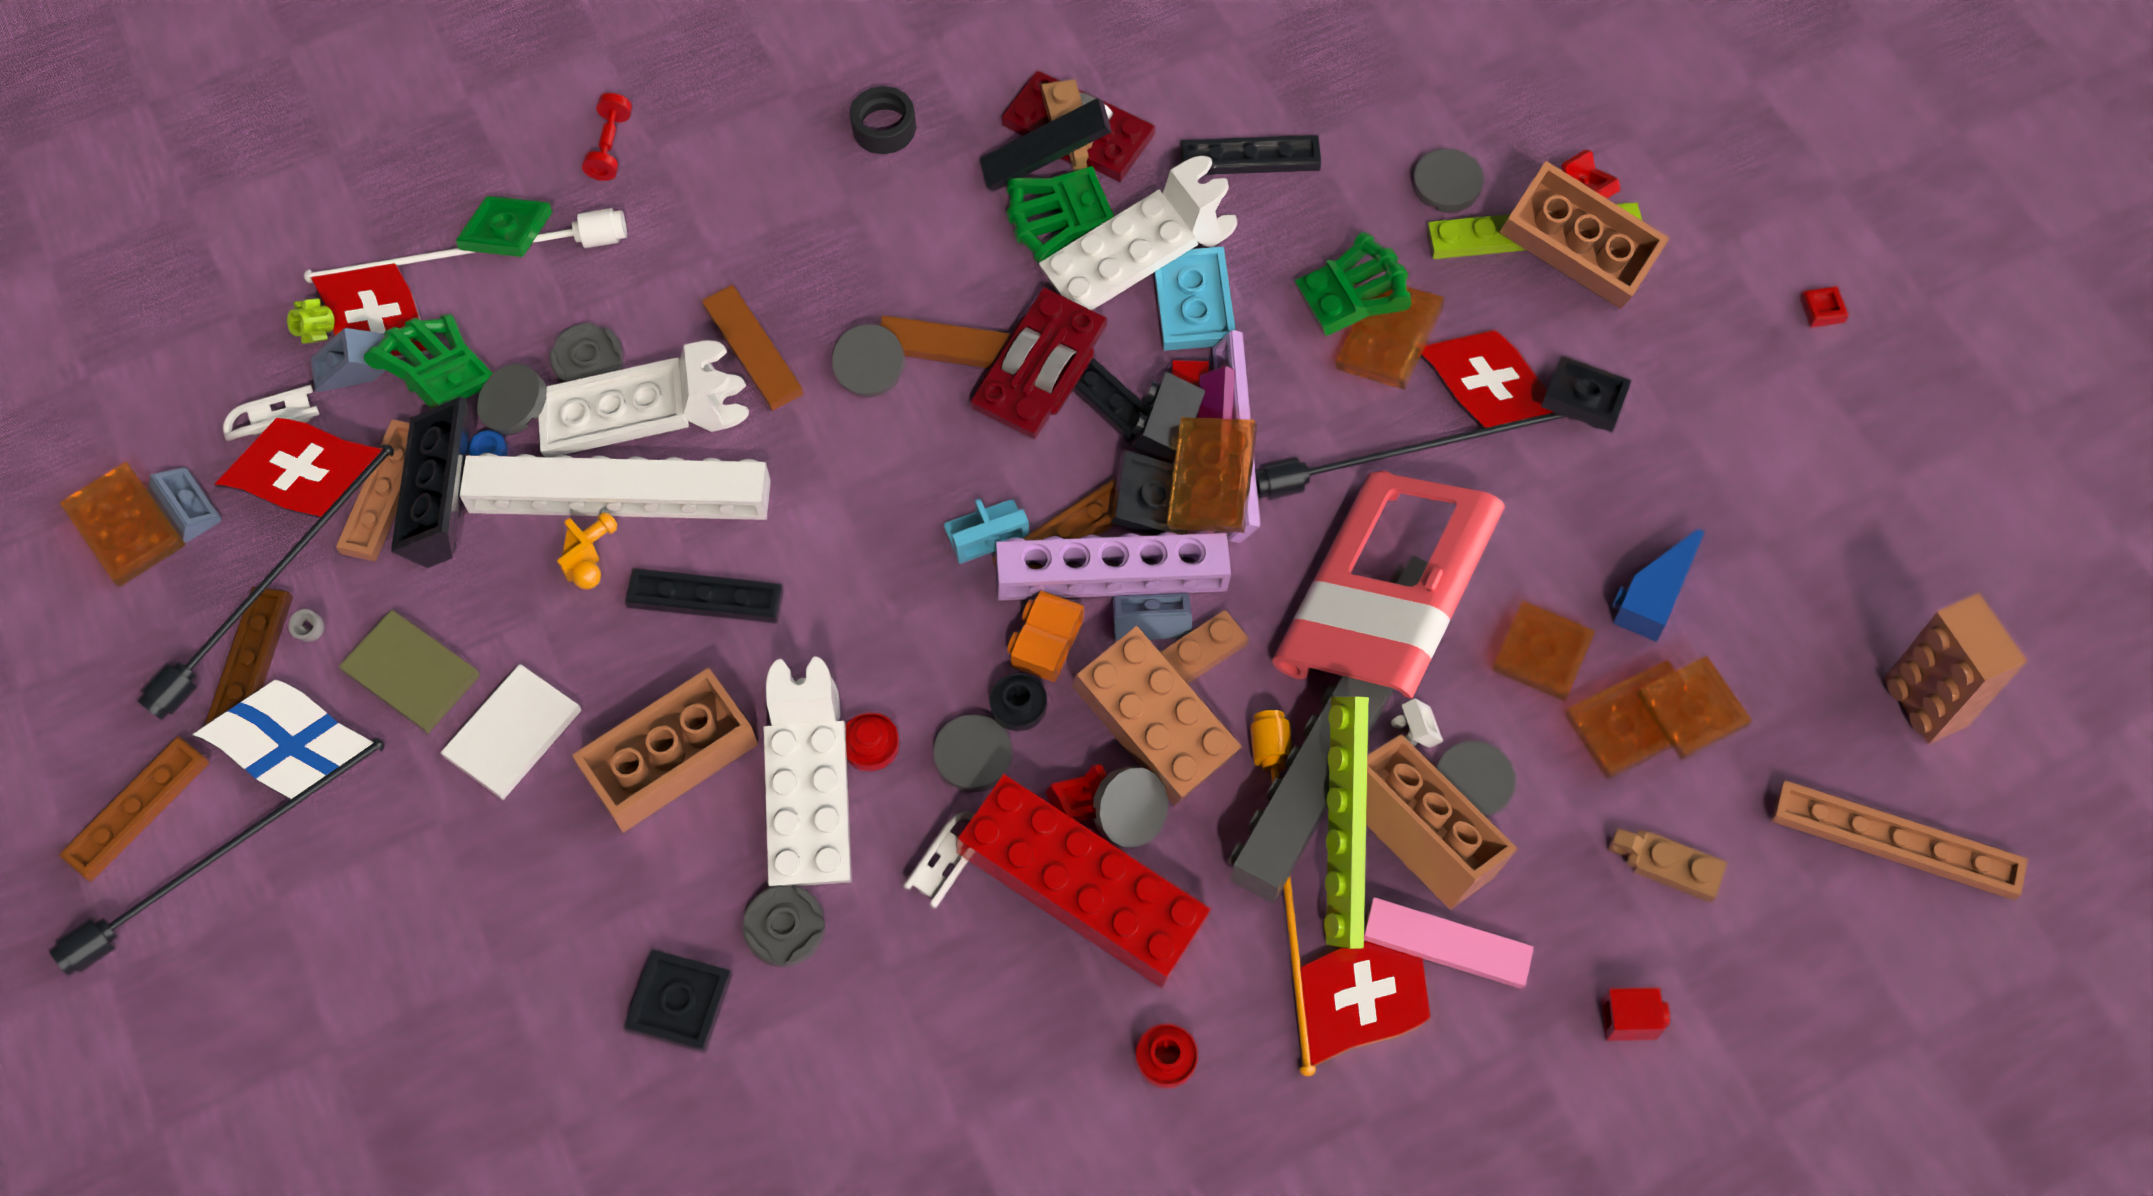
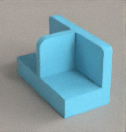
M979 498L974 500L976 512L946 522L944 529L958 563L961 564L995 552L996 542L1027 536L1029 534V521L1024 510H1018L1014 500H1008L984 508Z

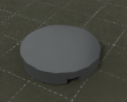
M1437 149L1426 154L1417 163L1413 176L1414 192L1420 201L1427 206L1431 204L1437 207V211L1445 213L1460 212L1471 207L1481 194L1484 183L1483 170L1476 159L1463 151L1455 149Z
M583 323L568 328L557 337L553 350H550L551 368L561 383L621 370L624 360L620 340L614 332L607 327H596L592 323Z
M874 324L856 326L844 333L836 343L832 355L833 372L840 384L849 392L866 398L880 396L893 389L898 383V378L901 376L902 371L904 372L906 364L904 349L895 334L883 326Z
M514 363L504 366L493 373L482 386L477 403L478 415L482 423L500 434L512 435L522 432L529 427L526 423L532 417L537 419L542 412L546 402L547 386L539 374L525 364Z
M977 714L960 716L947 723L937 735L933 747L935 768L942 780L948 785L951 784L959 788L960 791L967 793L983 792L994 787L1002 775L1006 774L1013 760L1011 739L1005 729L992 718Z
M1467 741L1458 743L1443 754L1436 767L1486 818L1504 810L1515 791L1516 774L1511 761L1500 749L1486 742Z
M1129 766L1111 771L1100 782L1094 796L1093 808H1096L1097 819L1094 818L1096 828L1106 840L1122 847H1139L1150 842L1161 831L1167 818L1169 800L1165 785L1155 773L1142 767Z
M779 885L766 889L756 895L746 908L744 915L743 935L753 955L767 965L781 968L798 965L812 957L822 944L826 930L824 913L818 901L812 894L797 886L782 887Z

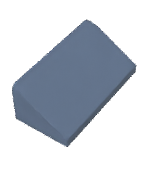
M187 467L150 475L147 494L181 544L191 541L221 522L220 515Z
M1189 593L1113 597L1114 633L1117 641L1136 626L1149 640L1181 639L1192 632V611Z

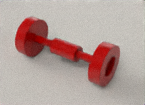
M604 93L598 98L596 111L602 118L608 121L602 126L598 143L600 151L586 153L582 162L583 172L595 180L610 181L617 174L618 162L614 157L607 154V151L612 149L617 129L614 122L622 123L628 121L632 112V103L626 97L617 93Z

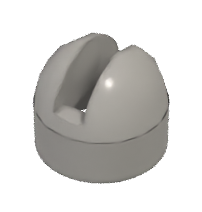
M302 609L291 617L289 631L292 636L301 641H316L324 633L325 623L317 613L309 609ZM306 620L313 625L311 631L303 625Z

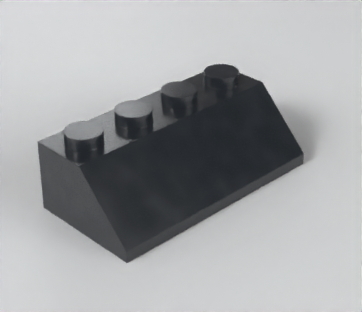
M461 396L410 418L391 552L426 568L453 559L456 547L455 536L457 521L460 516L461 499L459 494L466 454L469 448L468 439L470 432L467 401Z

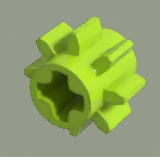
M319 298L294 302L295 309L290 310L287 315V326L291 334L301 336L302 344L328 340L326 333L331 332L334 328V316L330 308L320 306Z

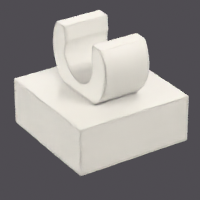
M1416 698L1402 704L1405 715H1399L1391 721L1392 726L1397 729L1409 726V733L1405 738L1413 746L1419 742L1431 748L1443 742L1431 707Z

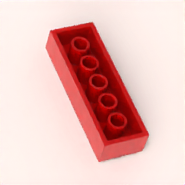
M1005 774L1002 775L957 839V854L1161 989L1201 930L1211 911V908Z

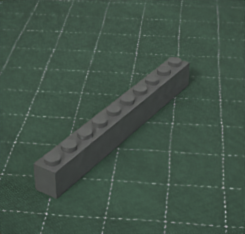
M1412 555L1406 567L1401 565L1397 567L1390 583L1409 587L1415 586L1420 581L1428 562ZM1342 676L1337 686L1332 683L1328 686L1321 700V705L1325 706L1320 716L1313 714L1310 717L1303 731V735L1307 737L1302 747L1295 745L1284 766L1289 768L1283 779L1275 778L1266 796L1270 803L1265 811L1258 809L1255 812L1247 829L1252 834L1246 844L1239 841L1230 856L1228 864L1233 866L1231 882L1273 904L1275 903L1328 809V753L1330 750L1328 715L1331 709V697H1369V736L1395 689Z

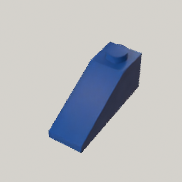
M1695 530L1637 573L1628 589L1623 586L1620 587L1612 605V608L1619 610L1613 624L1655 642L1658 641L1705 531Z

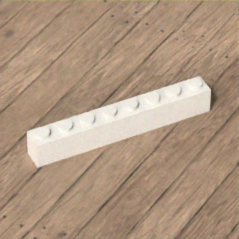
M484 453L480 456H466L459 496L469 513L598 516L602 512H606L611 516L767 520L771 480L766 462H759L754 459H743L737 462L721 461L715 458L691 461L677 457H670L666 460H648L638 456L630 457L629 459H610L605 456L573 458L567 455H557L553 458L535 457L529 454L507 457Z

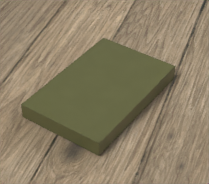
M393 610L378 623L338 666L345 675L427 734L431 732L481 676L477 669Z

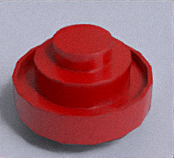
M868 712L857 715L846 724L847 761L853 767L862 771L873 772L884 769L893 762L899 752L900 739L896 726L888 717L880 713Z
M1159 1024L1148 1029L1140 1038L1136 1048V1065L1141 1076L1151 1085L1162 1089L1176 1088L1185 1084L1193 1076L1198 1064V1047L1192 1035L1184 1028L1174 1024Z

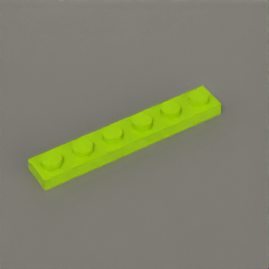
M1638 202L1616 204L1642 220ZM1511 214L1428 222L1427 235L1432 259L1526 251V249L1499 233Z
M1331 697V709L1328 715L1330 750L1328 753L1329 792L1327 794V806L1329 810L1328 834L1326 836V847L1328 850L1327 876L1325 879L1327 907L1324 929L1326 945L1350 949L1364 948L1369 697Z

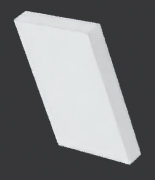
M519 664L440 753L445 759L504 800L581 712V708L570 698Z

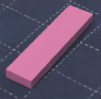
M1375 897L1371 901L1364 928L1365 941L1519 989L1524 988L1526 985L1534 949L1533 946Z

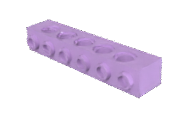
M1200 531L1196 534L1178 535L1174 532H1164L1157 536H1139L1129 533L1120 537L1109 538L1087 535L1081 539H1063L1051 536L1043 540L1025 541L1022 538H1010L1003 542H996L998 600L1036 599L1041 590L1061 598L1227 591L1231 577L1227 533ZM1189 557L1194 559L1196 563H1185L1181 558ZM1153 559L1157 561L1158 564L1148 565L1144 563L1142 560ZM1107 560L1117 561L1120 565L1112 567L1106 565L1104 562ZM1078 562L1082 566L1079 568H1071L1067 566L1066 563ZM1031 563L1041 564L1043 568L1034 570L1029 568L1027 565Z

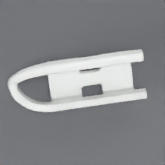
M311 385L236 407L227 415L224 421L223 433L225 439L231 441L252 434H261L276 418H287L306 423L313 419L314 416L320 415L317 406L310 407L307 394L313 393ZM285 402L286 408L272 412L271 404ZM247 412L251 425L231 431L236 418L240 414Z
M961 812L953 816L945 824L903 885L906 890H910L913 885L922 894L932 898L933 900L929 905L934 909L937 908L968 862V860L956 853L958 837L952 834L950 830L964 819L971 820L975 815L972 812ZM936 852L940 855V858L935 866L931 868L927 864ZM952 863L955 865V868L946 878L942 873L947 865Z

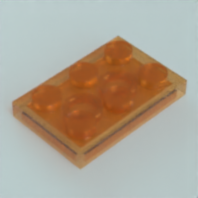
M1407 287V291L1411 294L1412 304L1410 308L1399 312L1368 316L1354 323L1336 359V370L1405 390L1444 308V297ZM1392 289L1372 299L1388 297L1392 293Z
M1181 417L1167 525L1170 529L1245 533L1258 427L1255 420Z
M127 461L60 502V505L103 568L119 588L186 546Z
M1669 660L1567 708L1564 714L1606 780L1708 731L1712 725Z

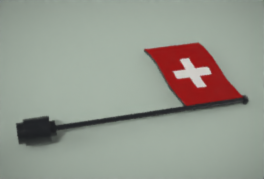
M1496 330L1415 347L1412 351L1435 371L1456 403L1482 429L1308 468L1305 462H1300L1297 456L1262 463L1259 468L1255 469L1258 499L1266 497L1267 500H1273L1304 493L1305 484L1310 483L1311 475L1548 422L1567 416L1557 415L1541 407L1548 389L1540 382L1519 351Z
M276 418L215 482L214 486L243 491L284 510L320 519L185 666L179 661L173 667L166 662L140 690L143 694L136 701L160 720H163L168 713L173 715L198 688V686L192 683L197 675L191 670L388 455L391 457L394 455L393 447L384 444L380 448L350 442L304 422L287 418Z

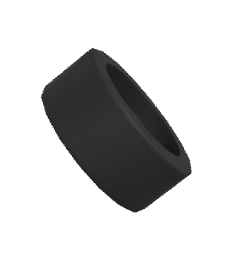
M879 86L860 93L852 102L849 114L853 138L863 149L877 154L895 153L905 148L913 140L917 129L913 102L906 93L894 87ZM879 110H892L903 116L902 122L890 130H872L863 125V120L869 114Z

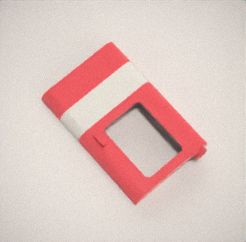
M1387 471L1369 473L1273 657V665L1282 673L1295 679H1306L1311 668L1390 687L1400 691L1405 697L1413 698L1505 508L1503 502L1496 496L1483 491L1397 476ZM1400 493L1456 504V508L1420 581L1412 587L1351 574L1387 501L1397 500Z

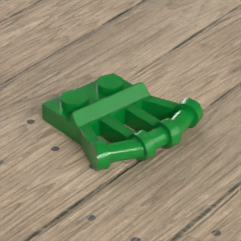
M1093 166L1050 179L1012 178L1007 182L1006 191L1010 198L1006 216L1009 223L1015 226L1014 236L1019 244H1024L1034 254V260L1038 264L1114 217ZM1026 194H1050L1023 202ZM1057 208L1060 210L1058 214L1032 222L1027 221V218ZM1066 228L1045 244L1036 237Z
M1367 232L1360 233L1354 240L1353 246L1338 260H1326V266L1295 280L1297 290L1325 336L1333 334L1368 316L1404 311L1410 308L1412 304L1411 294L1407 291V270L1402 264L1397 263L1398 257L1393 249L1384 248L1376 243L1374 237ZM1366 254L1374 258L1351 269ZM1386 271L1385 275H1383V276H1381V277H1378V278H1376V279H1374V280H1372V281H1370V282H1368V283H1366V284H1364V285H1362V286H1359V287H1357V288H1354V287H1353V286H1355V285H1357V284H1359V283H1361V282H1363V281H1365V280H1367V279H1370V278H1372V277H1374V276H1376V275H1378V274H1380V273ZM1392 289L1390 296L1372 299Z
M452 314L440 315L439 319H410L400 329L393 327L386 330L384 338L376 347H370L364 354V360L368 366L376 370L384 369L404 380L409 392H415L430 409L457 397L468 398L480 392L482 386L493 374L464 343ZM434 333H442L443 336H446L451 348L450 351ZM411 339L419 341L434 358L429 360L411 342ZM393 350H398L411 365L390 353Z

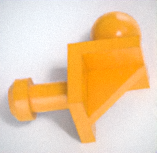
M606 512L597 516L598 521L584 531H581L571 518L564 521L567 528L562 557L556 561L568 582L573 580L577 587L584 590L596 587L601 579V571L596 565L600 559L592 543L604 534L608 533L611 535L617 530L615 519Z

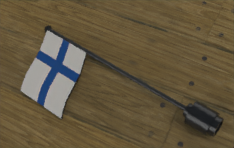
M272 681L192 735L221 749L258 782L290 800L109 923L104 917L99 921L93 916L88 917L55 940L56 945L48 950L50 955L66 975L70 976L75 971L83 972L116 949L113 940L118 938L115 931L116 928L378 749L382 752L385 747L383 740L380 738H373L372 741L338 723L301 691L284 682Z

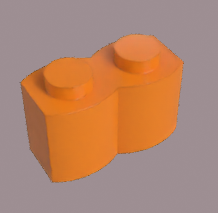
M1041 590L1035 600L1030 599L1027 602L1022 620L1026 623L1020 633L1016 631L1013 633L1008 644L1007 653L1011 654L1013 668L1055 683L1082 626L1084 606Z

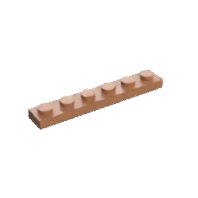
M1786 780L1780 785L1771 822L2014 901L2022 894L2028 858Z

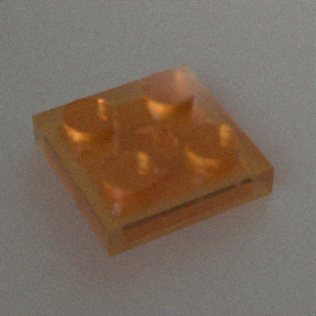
M1522 600L1492 671L1562 701H1566L1596 631Z
M1708 656L1641 688L1637 694L1681 761L1749 727L1753 721Z

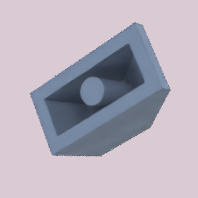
M344 328L311 357L315 391L323 392L373 382L386 370L373 369L364 360V354L370 347H376L384 338V333Z

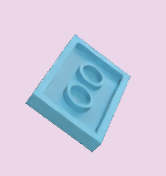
M1224 247L1191 249L1154 272L1164 351L1214 347L1231 330L1236 331Z

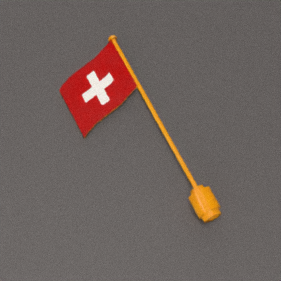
M1265 710L1256 713L1253 716V723L1250 725L1254 764L1261 766L1263 771L1271 772L1273 783L1275 778L1279 777V771L1286 769L1284 765L1293 748L1290 722L1285 719L1284 712ZM1289 876L1283 888L1303 1067L1299 1068V1071L1303 1076L1308 1077L1315 1073L1316 1065L1352 1048L1401 1036L1421 1026L1431 1016L1423 958L1367 941L1364 942V948H1340L1300 967L1291 876Z

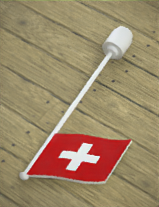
M613 208L578 213L577 221L572 222V229L539 234L533 243L574 236L577 243L582 242L585 249L619 243L620 239L627 238L624 214L622 210L614 211ZM455 248L312 272L309 269L305 271L304 279L308 283H314L325 305L332 311L334 316L333 332L335 336L344 328L385 333L386 330L393 327L399 329L404 327L405 322L410 319H420L413 293L399 271L398 265L475 252ZM411 339V342L423 354L429 353L419 341ZM398 350L391 352V355L397 358H404Z

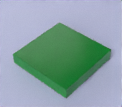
M486 196L456 239L459 250L523 257L553 213L550 203Z

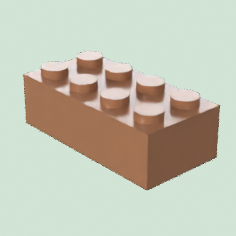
M1545 161L1499 232L1620 309L1632 298L1670 239Z
M1977 593L1937 611L1884 679L1887 682L1891 696L1895 700L1900 701L1908 713L1914 730L1922 734L1927 743L1931 744L1968 727L2028 661L1980 593Z
M1138 626L1134 627L1081 670L1071 685L1139 766L1155 773L1165 785L1168 799L1174 806L1233 758L1242 748Z
M708 667L572 754V757L621 832L624 833L757 746L758 742L752 726Z
M1402 734L1367 755L1366 825L1450 910L1494 879L1518 850Z

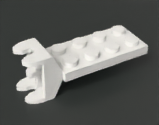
M1207 156L1188 159L1170 170L1163 193L1159 189L1041 261L1039 263L1040 268L1059 295L1093 310L1198 245L1197 242L1212 248L1230 236L1237 226L1236 215H1222L1217 218L1215 213L1221 199L1228 191L1227 178L1213 179L1206 184H1200L1198 179L1207 174L1212 165V160Z
M700 341L684 345L680 359L676 357L547 386L546 402L538 416L540 450L544 457H555L557 455L570 454L688 428V421L710 432L727 429L744 421L749 414V410L747 407L736 403L724 405L723 401L728 396L738 394L746 387V384L741 377L717 371L712 366L711 362L718 361L727 353L723 344L717 341Z
M813 657L807 666L806 678H800L796 682L791 677V671L784 661L778 659L770 667L766 680L767 707L772 726H764L769 887L779 885L782 887L852 883L846 727L844 721H839L840 699L838 689L830 676L826 664L819 657Z

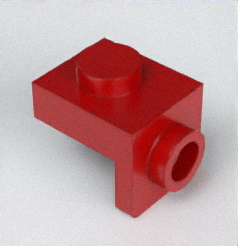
M1588 149L1583 150L1561 165L1563 172L1607 199L1621 191L1619 178L1596 169L1593 152Z
M1101 764L1093 765L1085 776L1052 783L1045 793L1051 805L1077 822L1096 818V808H1093L1094 796L1100 782L1107 774Z

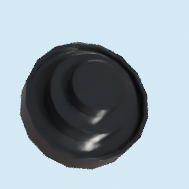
M1023 673L1009 674L999 679L992 687L989 697L991 714L995 721L1003 728L1016 732L1026 731L1037 726L1045 717L1048 707L1047 694L1042 683L1033 676Z

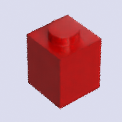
M1660 987L1609 988L1601 999L1606 1041L1657 1040L1670 1024L1669 1004L1667 1001H1662Z

